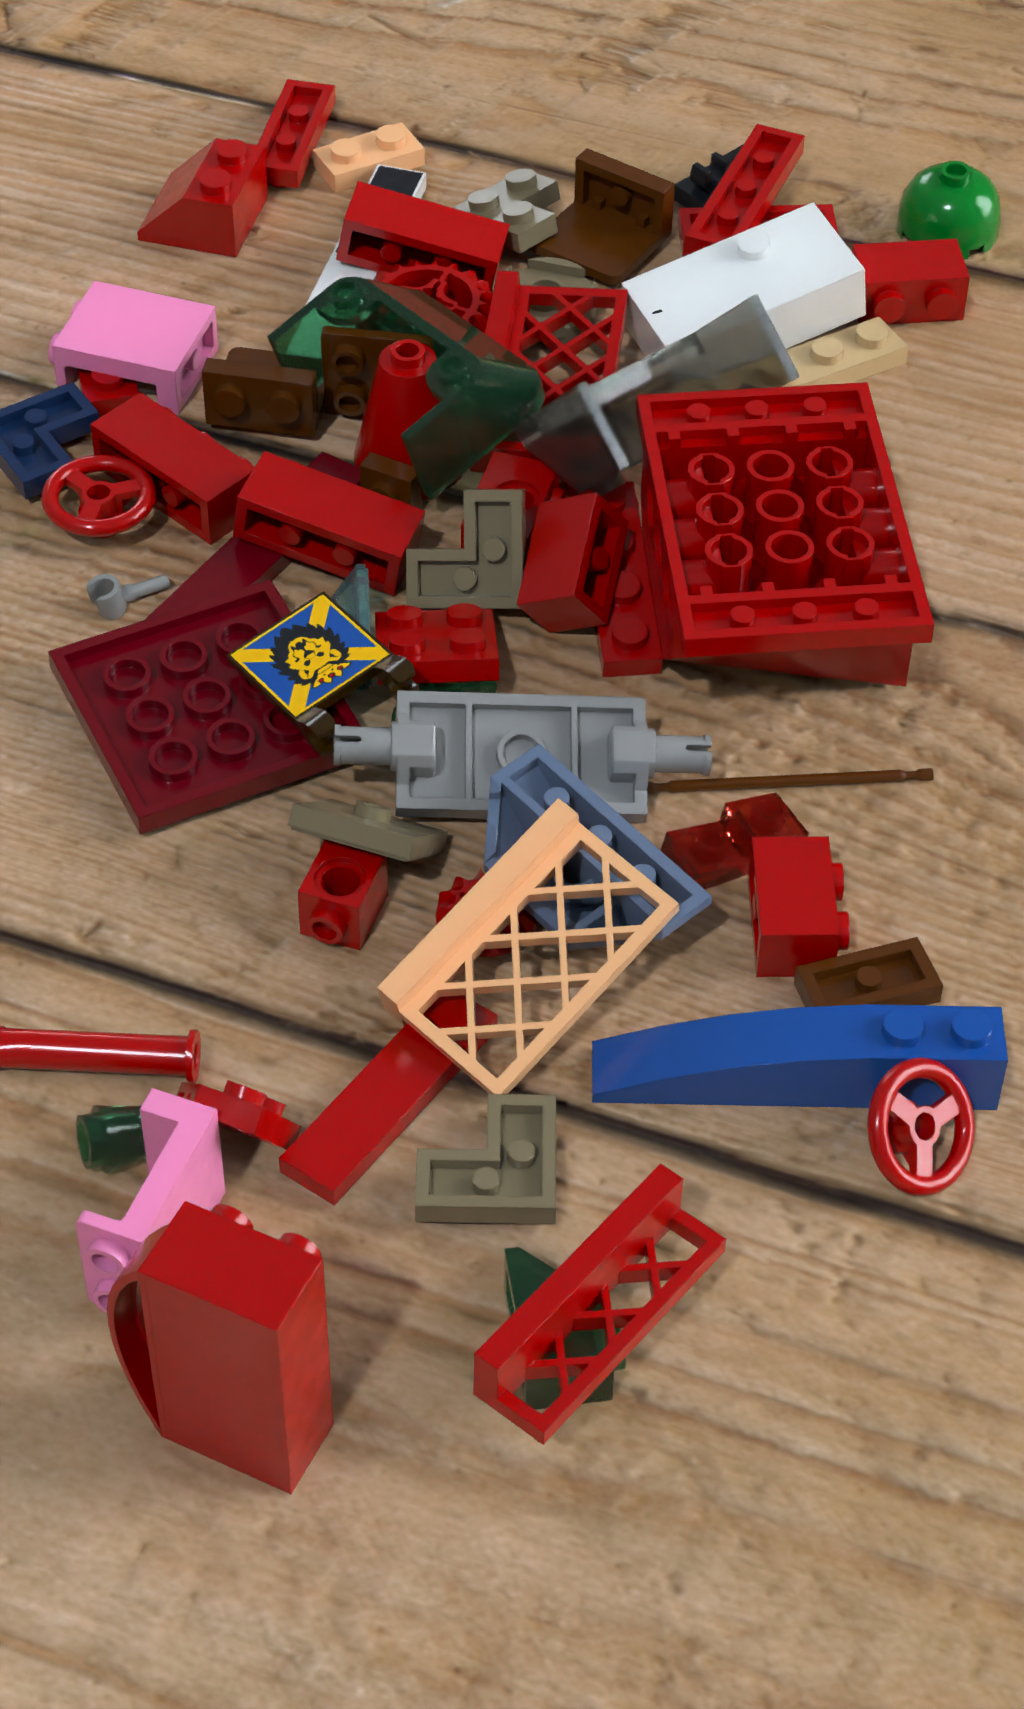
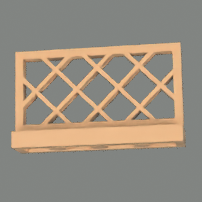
M558 798L378 985L377 989L384 1009L402 1025L409 1024L489 1094H509L679 912V903L579 822L578 813ZM581 847L602 863L603 883L564 886L563 866ZM610 871L624 882H611ZM555 876L556 886L544 887ZM641 895L656 908L641 925L613 927L611 896ZM604 897L606 927L566 930L565 900ZM557 900V931L519 933L518 914L529 902ZM511 922V934H500ZM614 940H626L615 952ZM606 941L608 961L596 973L569 974L568 943ZM559 944L561 975L521 978L520 947ZM512 947L513 978L474 981V960L484 949ZM465 970L466 981L454 982ZM582 987L570 1000L569 988ZM561 989L562 1010L552 1021L524 1023L522 991ZM514 992L515 1023L476 1026L475 994ZM466 995L467 1027L438 1028L423 1015L439 997ZM537 1035L525 1048L524 1036ZM516 1037L517 1058L496 1078L478 1062L477 1039ZM468 1040V1053L454 1041Z

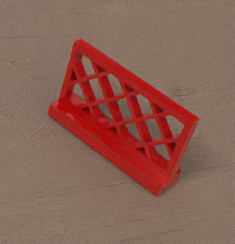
M497 271L465 432L470 472H485L494 451L550 463L602 466L629 303L628 290L520 285L519 272ZM531 305L554 306L559 312L540 323L530 314ZM593 308L614 309L611 316L596 325L592 324L583 315ZM572 322L583 333L563 344L552 333ZM542 341L552 352L532 363L522 352L537 342ZM595 343L606 355L587 366L576 354ZM565 362L576 374L556 385L545 373ZM534 381L545 393L525 405L514 393ZM589 384L599 396L580 407L569 395ZM557 403L569 415L548 427L537 415ZM525 422L537 433L536 436L526 442L505 441L506 435ZM580 425L592 435L591 445L567 444L561 439L562 436Z

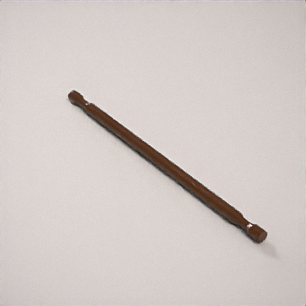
M921 768L916 771L879 770L671 780L667 783H654L650 781L647 786V794H652L656 791L678 793L901 782L905 779L927 781L933 780L934 773L933 768Z

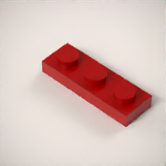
M291 79L286 80L257 144L265 146L267 184L277 188H299L313 156L312 149L316 148L336 103L335 85Z

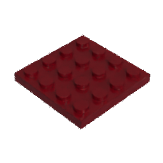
M271 579L48 651L50 668L140 835L339 766L333 765V752L325 757L318 755L298 728L228 662L227 654L291 613ZM344 697L325 710L334 718L335 724L361 727Z

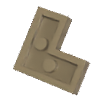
M516 169L509 172L504 180L495 185L471 193L466 201L453 208L510 224L504 248L521 254L558 233L555 213L544 209L560 200L558 180L537 174L532 169Z
M526 489L463 490L464 548L406 549L407 605L418 608H448L455 604L470 603L481 607V609H521L516 603L526 564Z
M488 1094L487 1150L417 1148L415 1222L555 1224L556 1095Z

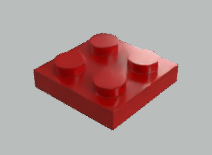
M460 603L448 607L447 610H421L416 606L400 605L390 608L387 612H375V638L393 654L403 656L413 664L416 674L411 679L415 683L499 681V654L493 609H481V607L475 604ZM378 678V685H383Z

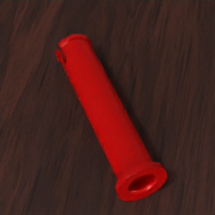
M0 1026V1070L3 1068L186 1076L188 1083H196L198 1079L201 1059V1039L198 1029H191L188 1036L24 1029Z

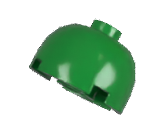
M961 161L935 164L919 171L904 189L897 216V233L901 239L903 233L912 241L957 238L964 260L969 258L970 250L983 246V253L989 251L998 239L1000 197L989 177L974 167Z

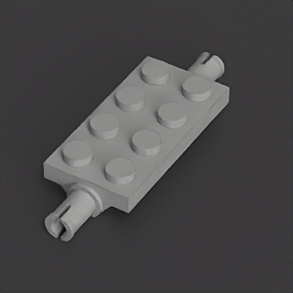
M397 690L396 721H391V727H356L334 724L333 765H390V772H395V816L487 819L490 799V777L537 744H540L626 821L644 823L648 814V778H653L655 772L709 775L712 765V752L707 750L711 748L712 741L710 735H656L655 729L648 728L646 723L645 697Z

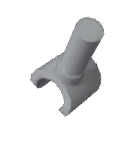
M101 574L89 580L86 589L91 602L97 605L100 615L106 619L115 620L125 613L127 602L170 588V581L167 575L164 574L138 583L120 586L119 580L114 575Z

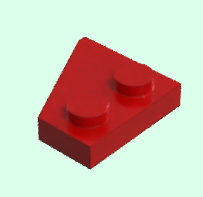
M227 1080L223 1092L202 1084L182 1082L176 1095L217 1109L220 1126L287 1150L297 1139L302 1127L282 1117L285 1104L267 1097L262 1092Z

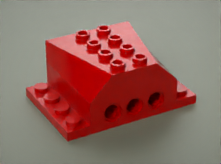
M868 382L637 395L636 418L643 448L640 495L642 531L663 660L906 687L912 646L917 643H932L935 624Z

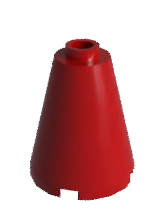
M403 339L387 346L380 353L354 450V466L360 468V464L370 452L419 468L421 469L423 500L442 494L443 485L455 478V484L461 479L465 466V450L435 352L429 346L419 341Z

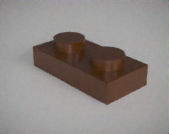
M918 937L796 966L794 985L805 1007L862 1004L930 1005L941 1001L943 983Z

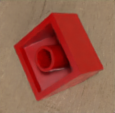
M215 138L171 172L137 231L138 240L237 257L268 198L265 146L248 144L237 139L224 140Z

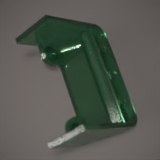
M344 277L333 282L267 336L281 367L316 371L317 387L323 383L320 335L324 326L428 335L433 338V351L437 359L431 364L426 373V382L431 395L440 402L401 434L423 492L431 500L535 414L545 400V390L539 373L534 367L427 293L416 289L361 277Z

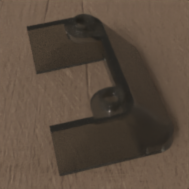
M755 294L696 332L589 386L586 380L577 384L513 427L523 446L579 494L591 489L592 493L597 492L602 496L625 484L626 481L622 472L643 461V448L636 418L637 395L783 387L800 376L758 294Z

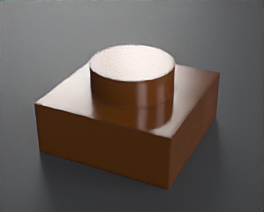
M370 452L360 464L361 487L422 509L421 469Z

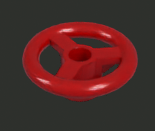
M90 455L67 462L55 470L44 484L41 502L47 517L61 529L80 536L102 539L125 532L142 522L153 509L157 493L154 480L149 472L136 462L115 455ZM113 472L124 475L131 480L111 484L106 481H94L85 474ZM65 485L76 491L79 495L78 517L66 512L59 503V494ZM138 497L136 503L124 512V507L133 498Z
M924 1057L904 1060L893 1066L882 1077L873 1093L867 1117L868 1142L873 1159L886 1180L904 1193L914 1196H929L937 1194L952 1185L961 1175L969 1161L975 1137V1119L972 1103L965 1086L958 1076L939 1061ZM926 1078L936 1083L944 1091L945 1095L932 1105H917L915 1102L906 1099L898 1091L910 1080ZM954 1118V1137L950 1152L944 1163L933 1172V1144L939 1137L940 1127ZM895 1154H903L910 1167L909 1171L899 1163Z

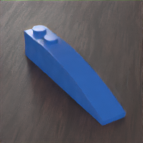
M875 1004L796 1007L698 1019L592 1041V1103L869 1108L871 1098L878 1083L893 1066L907 1059L924 1057L945 1064L958 1076L968 1092L973 1110H997L1008 1063L1002 1007ZM926 1078L910 1080L898 1091L906 1099L915 1102L917 1105H932L945 1095L944 1091L936 1083Z

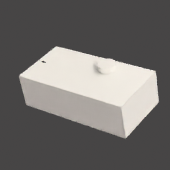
M814 202L621 283L622 290H628L629 298L626 328L669 391L778 353L866 315L865 269Z

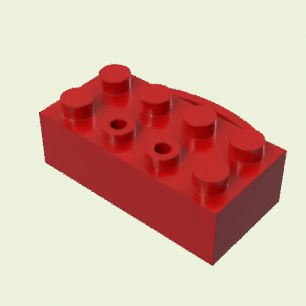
M184 1201L168 1225L159 1228L142 1242L110 1290L107 1302V1318L118 1360L141 1406L161 1437L292 1494L334 1424L324 1262L321 1252L314 1243L296 1233H284L278 1240L254 1230L249 1218L232 1206L217 1204L209 1211Z

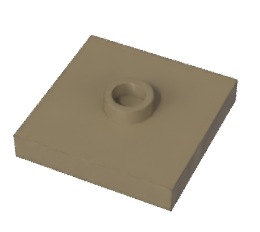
M334 799L295 803L292 806L288 822L291 830L404 862L437 856L443 853L448 836V831L392 816L393 809L366 801H356V805Z

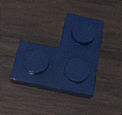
M74 382L0 409V468L25 499L41 494L44 484L50 475L62 465L72 461L60 445L91 433L90 424L99 419V413Z

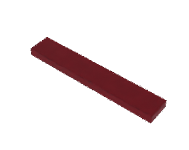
M324 451L307 466L361 487L359 467ZM232 536L146 619L270 579L273 581L294 559Z

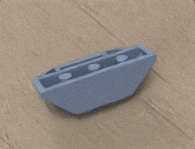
M537 744L490 777V799L484 855L485 873L560 798L578 813L579 822L679 903V912L651 941L664 939L712 904V896L542 745ZM581 847L563 866L564 886L603 883L602 863ZM610 871L611 882H624ZM555 876L544 887L556 886ZM641 895L611 896L613 927L641 925L656 909ZM604 897L565 900L566 930L606 927ZM557 900L529 902L524 907L546 930H558ZM614 940V945L624 944L626 940ZM606 941L568 943L567 949L577 950L607 946Z

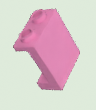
M94 281L83 299L75 302L71 316L61 332L55 333L51 339L48 356L49 362L55 368L57 386L60 387L73 382L78 375V368L156 385L157 403L168 407L176 415H179L202 377V369L206 359L213 358L218 351L215 306Z
M152 1088L140 1108L148 1177L123 1219L114 1220L83 1210L76 1221L88 1299L105 1313H107L110 1290L133 1254L150 1234L172 1221L184 1201L209 1211L221 1202L226 1191L217 1109Z

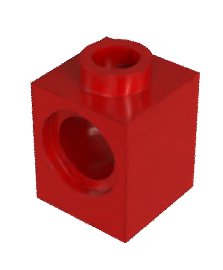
M325 839L298 890L300 934L313 937L325 944H338L360 951L388 897L387 857Z

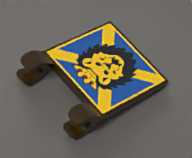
M324 591L226 655L229 664L298 728L309 745L321 757H325L334 751L333 731L335 721L325 711L328 707L375 676L379 678L395 700L397 690L420 691L418 684L411 679L416 674L413 664L405 657L393 654Z

